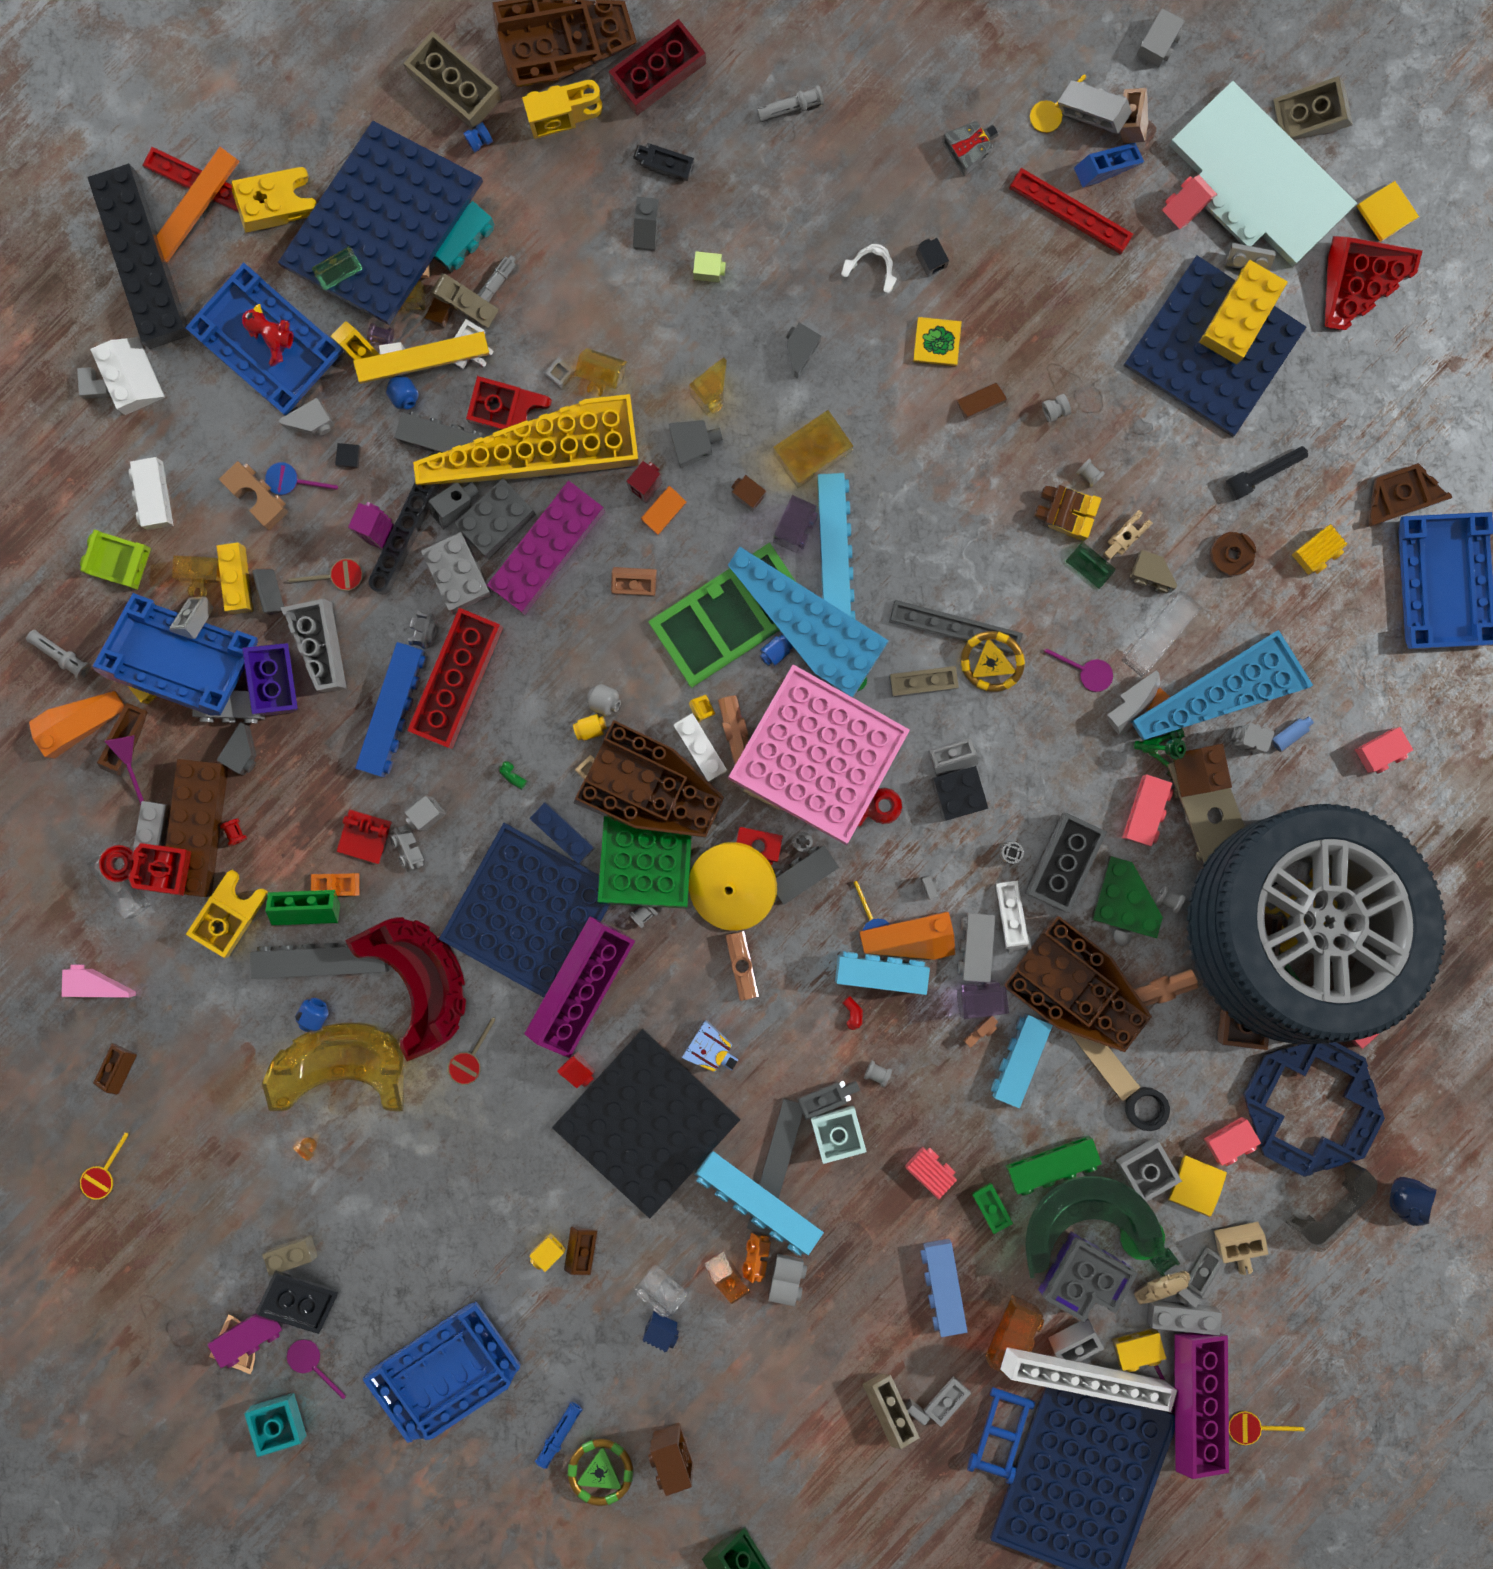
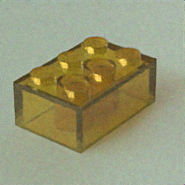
M829 410L773 447L774 455L797 488L816 477L853 450V444Z

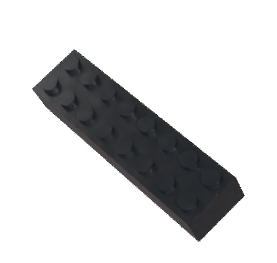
M128 163L87 177L141 342L147 348L153 349L191 336L190 332L185 328L188 324L168 264L164 259L157 239L158 233L138 173Z

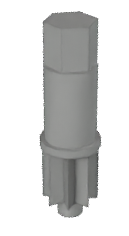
M512 255L509 258L505 256L477 295L489 302L516 266L514 263L516 258Z

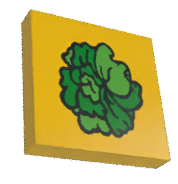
M918 317L913 362L957 367L962 321Z

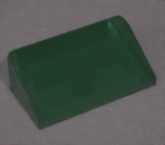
M348 246L312 267V270L323 289L327 290L362 270V266L351 247Z
M1083 541L1066 560L1068 564L1099 589L1116 570Z

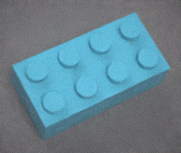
M843 951V955H838L835 982L842 985L927 995L930 968L925 965V962L910 959L909 963H902L903 959L887 957L886 961L880 960V956L865 954V958H861L855 952Z

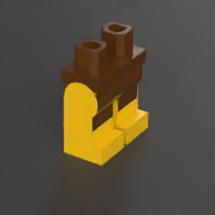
M1059 485L1057 488L1045 486L1040 498L1050 501L1049 508L1038 505L1033 517L1044 522V527L1085 541L1089 537L1094 522L1093 518L1097 514L1102 498L1094 495L1089 496Z

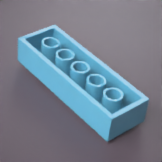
M714 1151L710 1152L694 1174L698 1177L696 1181L706 1189L712 1187L716 1190L715 1196L724 1202L731 1201L735 1204L732 1207L741 1215H750L753 1224L761 1229L765 1227L771 1231L769 1235L778 1242H787L789 1244L787 1248L797 1256L802 1254L809 1255L824 1233Z

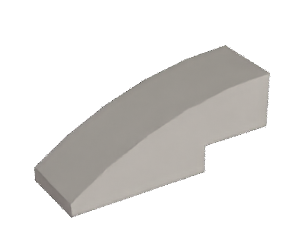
M1157 670L1120 695L1122 705L1107 714L1109 724L1119 736L1133 726L1131 721L1144 714L1150 706L1161 683Z

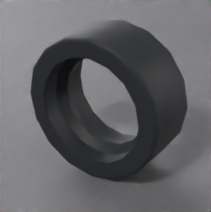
M1142 1087L1127 1098L1125 1112L1127 1118L1134 1126L1143 1131H1154L1166 1124L1170 1116V1106L1167 1098L1162 1093L1153 1088ZM1152 1096L1159 1102L1160 1114L1154 1121L1143 1122L1136 1116L1134 1111L1135 1104L1141 1097Z

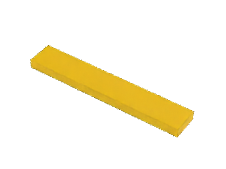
M483 331L354 360L359 384L486 356L489 355V349Z

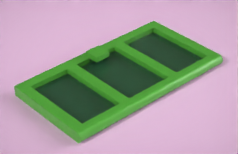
M770 542L752 553L757 558L794 580ZM731 568L648 621L691 688L780 631Z

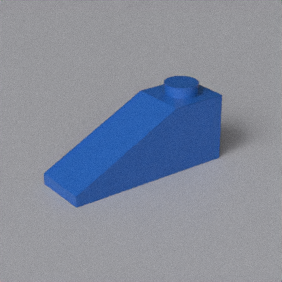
M1131 143L1089 154L1074 167V170L1082 187H1087L1144 163V160L1136 143Z

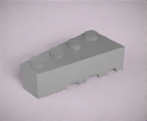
M320 599L281 607L282 613L286 616L289 623V629L296 639L299 652L303 655L306 662V668L316 691L326 693L346 689L332 602Z

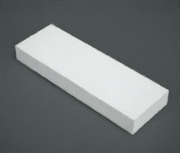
M1018 881L996 883L1006 949L1029 946Z

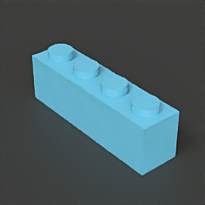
M1026 1013L1023 1017H1019L1015 1027L1018 1030L1015 1038L1012 1037L1007 1047L1009 1054L1007 1059L1003 1058L999 1067L1001 1074L999 1079L994 1080L991 1087L992 1096L995 1099L1017 1108L1021 1107L1052 1029V1024Z

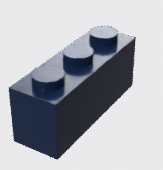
M546 802L529 818L578 864H581L595 849L586 838Z

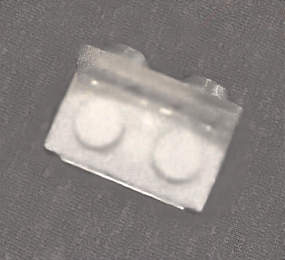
M656 1264L652 1266L640 1283L634 1287L638 1297L645 1302L649 1301L654 1306V1311L662 1317L672 1316L689 1295L687 1291Z

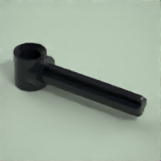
M1300 446L1251 473L1243 471L1226 480V483L1235 499L1239 500L1253 492L1255 485L1306 459L1309 456L1308 450L1304 446Z

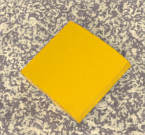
M1396 181L1380 189L1356 206L1380 242L1419 218V215Z
M1184 1156L1182 1157L1178 1172L1182 1182L1171 1188L1168 1201L1211 1217L1221 1194L1227 1172L1191 1157Z

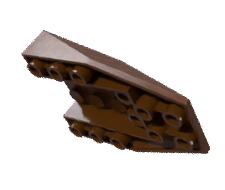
M613 720L603 740V744L575 797L574 804L635 829L706 838L725 797L673 748Z
M1059 916L1052 918L1032 944L1031 950L1025 953L1001 984L1002 987L1056 1028L1122 1052H1126L1152 1018L1114 959Z

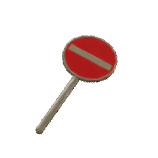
M343 558L333 564L328 575L290 578L288 582L331 579L336 588L342 591H350L356 589L361 584L363 571L362 567L355 560Z
M494 1017L491 1018L471 1053L459 1052L450 1059L448 1073L454 1082L461 1085H469L479 1077L481 1064L475 1054L495 1022Z

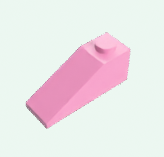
M73 964L70 965V969L62 970V997L129 998L136 996V991L94 969H84L85 965Z

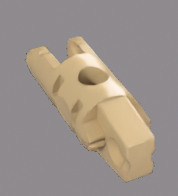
M1140 510L1108 540L1107 543L1111 546L1103 553L1108 560L1117 552L1122 555L1153 524L1150 520L1145 521L1139 530L1132 525L1143 514ZM1123 534H1127L1129 540H1125Z
M1180 1271L1154 1279L1135 1289L1134 1296L1141 1305L1175 1295L1177 1292L1188 1287L1190 1274L1186 1271Z

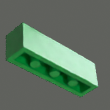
M1086 1136L1005 1166L1014 1191L1017 1195L1025 1196L1033 1193L1037 1187H1051L1055 1185V1181L1062 1178L1066 1181L1075 1178L1076 1173L1095 1171L1097 1166L1102 1163L1093 1138Z

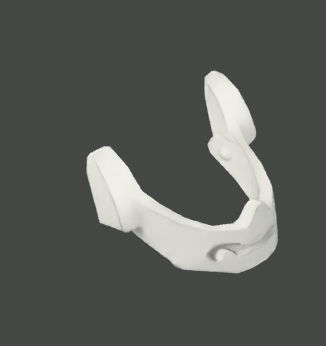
M871 244L861 249L853 260H845L841 276L848 277L851 270L857 266V261L863 255L870 252L881 255L887 266L884 292L890 293L897 278L891 274L893 261L888 250L882 245Z

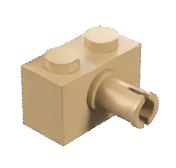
M1258 1222L1214 1231L1217 1251L1223 1263L1237 1261L1238 1272L1241 1275H1246L1245 1268L1248 1274L1253 1272L1250 1258L1268 1255L1265 1234Z

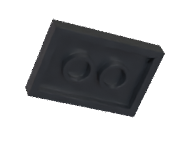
M275 1270L256 1313L258 1316L319 1334L338 1295V1291Z

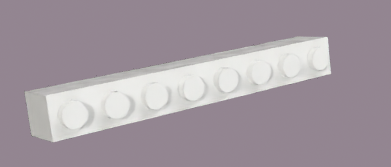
M1008 1347L1006 1348L1000 1368L1014 1381L1168 1412L1172 1410L1177 1393L1174 1387L1162 1379Z

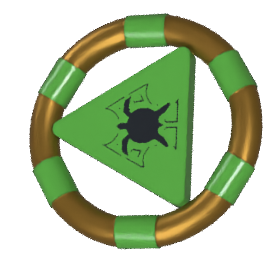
M595 1439L586 1442L574 1452L568 1464L570 1486L577 1497L588 1504L596 1506L610 1505L619 1501L629 1490L633 1481L634 1470L632 1461L625 1449L616 1442L607 1439ZM595 1448H601L577 1481V1465L582 1455ZM605 1448L610 1449L623 1461L625 1470L622 1485ZM580 1486L618 1490L605 1497H595Z

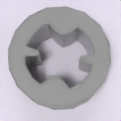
M800 832L793 838V845L798 851L805 852L812 847L813 839L806 832ZM803 835L806 840H809V845H805L806 848H801V845L796 843L797 838L800 839L799 836Z

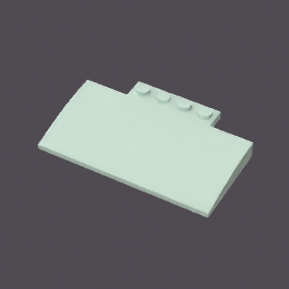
M1234 81L1195 116L1172 139L1169 145L1217 193L1205 208L1242 245L1253 246L1262 237L1292 267L1357 204Z

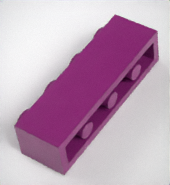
M367 502L366 505L358 503L348 528L364 542L383 550L394 524H392V519L388 518V515L380 510V507Z

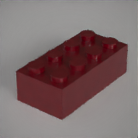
M677 19L609 71L610 82L638 116L706 64V53L680 19Z

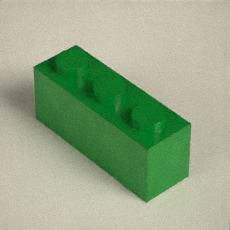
M335 890L268 892L265 912L272 926L338 923L340 902Z

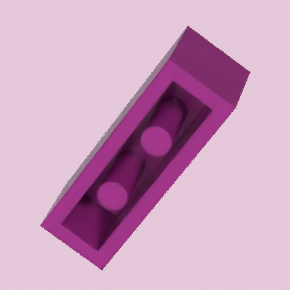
M255 1313L211 1340L207 1345L220 1368L226 1366L228 1369L239 1362L238 1358L243 1354L247 1353L249 1356L260 1349L259 1345L267 1340L270 1343L280 1337L279 1332L282 1331V1327L278 1321L258 1316Z

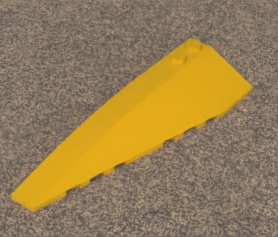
M630 394L584 399L572 406H565L558 411L543 414L531 421H524L494 432L490 436L480 437L462 446L458 445L449 451L439 452L413 462L416 485L501 480L502 478L506 480L638 466V452Z

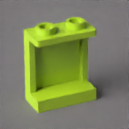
M94 529L93 533L88 537V548L86 554L81 558L80 571L138 590L151 548L144 544L134 543Z

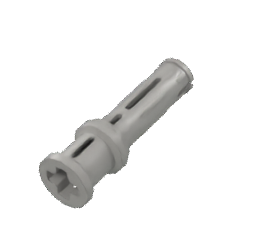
M818 85L815 86V89L806 92L798 91L796 96L757 107V111L762 122L799 109L800 111H806L808 107L820 104L822 106L824 105L821 88Z
M36 630L30 631L26 637L28 643H31L56 660L61 669L70 671L77 680L83 679L88 674L91 665L88 662L79 660L75 653L64 651Z

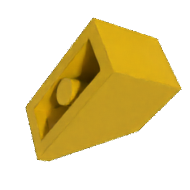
M347 321L330 336L353 360L380 355Z

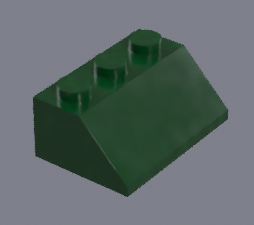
M745 1527L716 1544L702 1558L707 1569H770Z

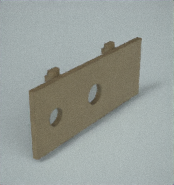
M1174 762L1167 765L1176 787L1173 790V795L1175 799L1180 798L1199 849L1195 853L1198 861L1203 860V862H1206L1209 855L1224 840L1238 830L1243 829L1245 825L1231 788L1181 797ZM1214 807L1218 808L1222 813V819L1217 824L1211 823L1207 816L1208 811Z

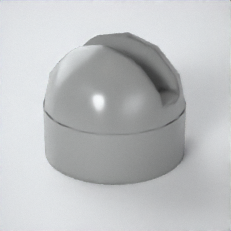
M1116 928L1114 940L1118 945L1125 946L1131 941L1133 933Z

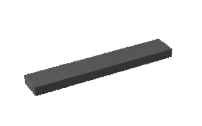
M898 600L894 601L889 620L891 623L968 642L976 634L986 631H997L1009 635L1020 646L1023 635L1021 632ZM991 639L1002 652L1014 654L1007 644ZM983 640L977 645L984 647L987 640Z
M783 1098L759 1184L778 1199L803 1114L799 1102ZM750 1216L747 1229L769 1235L770 1230L766 1227L761 1229L751 1222L752 1217Z

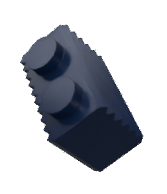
M653 1311L644 1330L643 1342L647 1341V1344L663 1350L664 1353L668 1351L669 1347L673 1349L679 1337V1330H677L678 1322Z

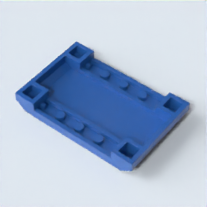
M244 262L185 327L285 416L344 352L335 341L323 333ZM258 304L261 305L263 315L269 322L279 324L281 320L288 321L290 323L289 331L293 332L291 348H285L282 353L283 362L273 367L269 365L271 358L270 348L264 342L262 335L258 334L257 339L254 336L251 337L242 324L243 314L250 309H254Z
M1492 512L1401 517L1398 533L1404 631L1408 649L1492 646L1493 573L1490 535L1493 534Z
M133 593L94 662V671L107 679L207 715L220 716L245 668L242 648L255 647L258 643L257 637L238 630L233 633L208 623L204 624L195 639L181 636L169 630L179 613L157 606L154 600Z

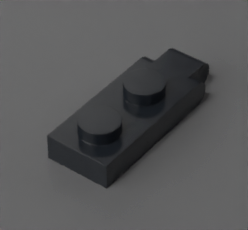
M647 143L646 147L637 145L633 159L640 161L642 167L687 182L694 164L693 157Z

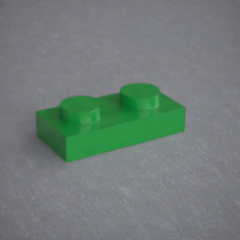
M992 1183L972 1193L993 1234L1013 1224Z

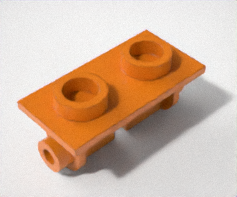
M751 1233L750 1239L747 1241V1257L742 1271L743 1277L751 1283H754V1281L762 1282V1278H765L767 1261L760 1260V1258L769 1256L771 1244L769 1236L761 1235L760 1238L756 1234Z

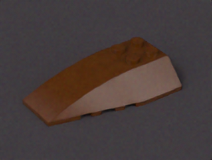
M503 0L492 2L496 37L508 78L516 88L562 79L637 43L625 1Z

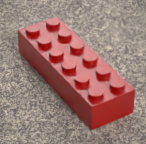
M458 608L407 731L453 749L503 630L500 624Z

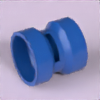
M483 122L477 124L475 129L467 130L463 133L474 153L479 151L484 144L489 145L493 142Z

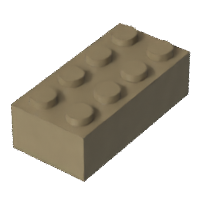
M433 31L403 63L409 76L472 130L476 128L477 124L481 123L502 99L499 87Z

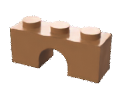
M237 461L219 480L239 499L247 492H256L257 502L249 511L264 527L271 530L288 513L284 508L286 503L278 495L274 497L269 492L271 487L263 479L258 481L253 476L256 472L247 463L242 465Z

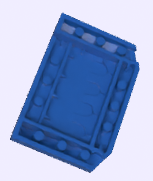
M476 1301L466 1305L376 1365L363 1377V1381L406 1442L409 1443L416 1439L424 1438L425 1440L435 1438L507 1390L516 1372L520 1369V1363Z

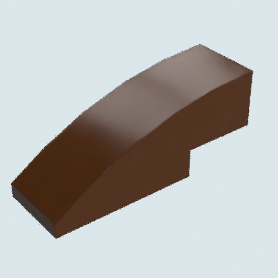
M126 703L106 740L134 736V751L148 712ZM106 745L97 764L100 769L121 777L126 765Z

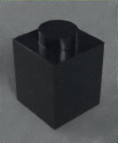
M938 238L933 240L926 239L918 245L916 256L927 277L947 268L949 259Z

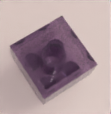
M792 495L774 533L773 543L795 553L798 552L799 548L804 549L809 533H807L808 528L813 529L817 521V506Z
M996 980L983 982L984 986L978 987L974 983L962 984L961 989H956L959 1016L963 1019L1009 1014L1006 986Z

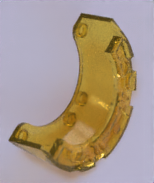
M333 1024L322 1027L323 1031L311 1035L307 1032L292 1040L293 1044L286 1050L281 1049L273 1058L262 1082L269 1111H286L293 1107L298 1099L309 1090L321 1084L337 1080H356L372 1086L380 1095L383 1109L387 1111H403L404 1056L397 1040L390 1033L380 1032L377 1030V1027L368 1024Z

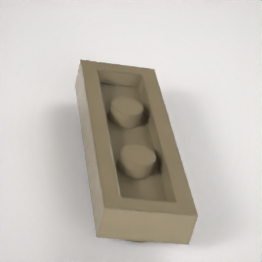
M956 666L890 674L892 697L959 688Z

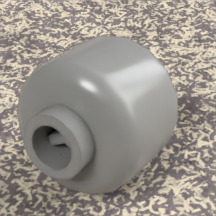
M603 684L592 687L586 698L590 710L603 716H610L613 712H617L621 705L617 690Z

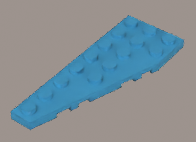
M739 547L728 564L731 570L812 671L853 698L889 643V640L742 547Z

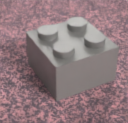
M1154 1138L1115 1160L1135 1196L1143 1204L1182 1182L1160 1142Z

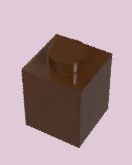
M747 475L742 479L738 478L731 487L733 489L732 496L752 512L766 496V490Z

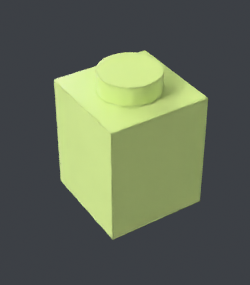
M696 251L693 270L694 280L720 282V276H725L726 262H722V254Z

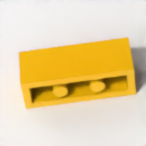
M239 542L216 545L225 612L230 614L254 612L245 546Z

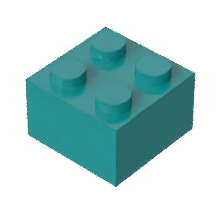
M294 1392L252 1405L244 1413L257 1457L301 1444L307 1436Z

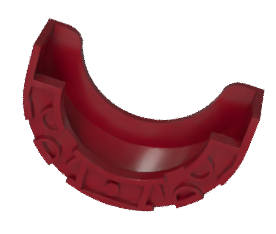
M395 917L385 920L345 941L355 957L379 959L391 966L404 981L410 995L412 1014L409 1027L400 1040V1048L408 1062L432 1052L455 1035L460 1027L458 1025L460 1018L464 1015L466 1008V998H463L462 988L465 985V981L456 956L448 944L439 940L440 936L437 937L429 930V926L418 920L410 921L404 919V917Z

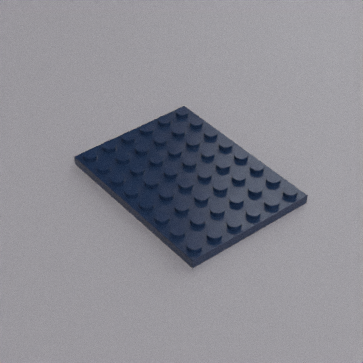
M372 121L278 263L288 271L390 325L482 185L483 179L408 138Z
M1044 1387L1016 1464L1014 1481L1008 1486L990 1536L991 1541L1064 1569H1125L1175 1432V1414L1168 1411Z

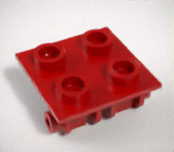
M349 809L348 815H345L343 819V824L345 825L336 852L379 864L392 822Z

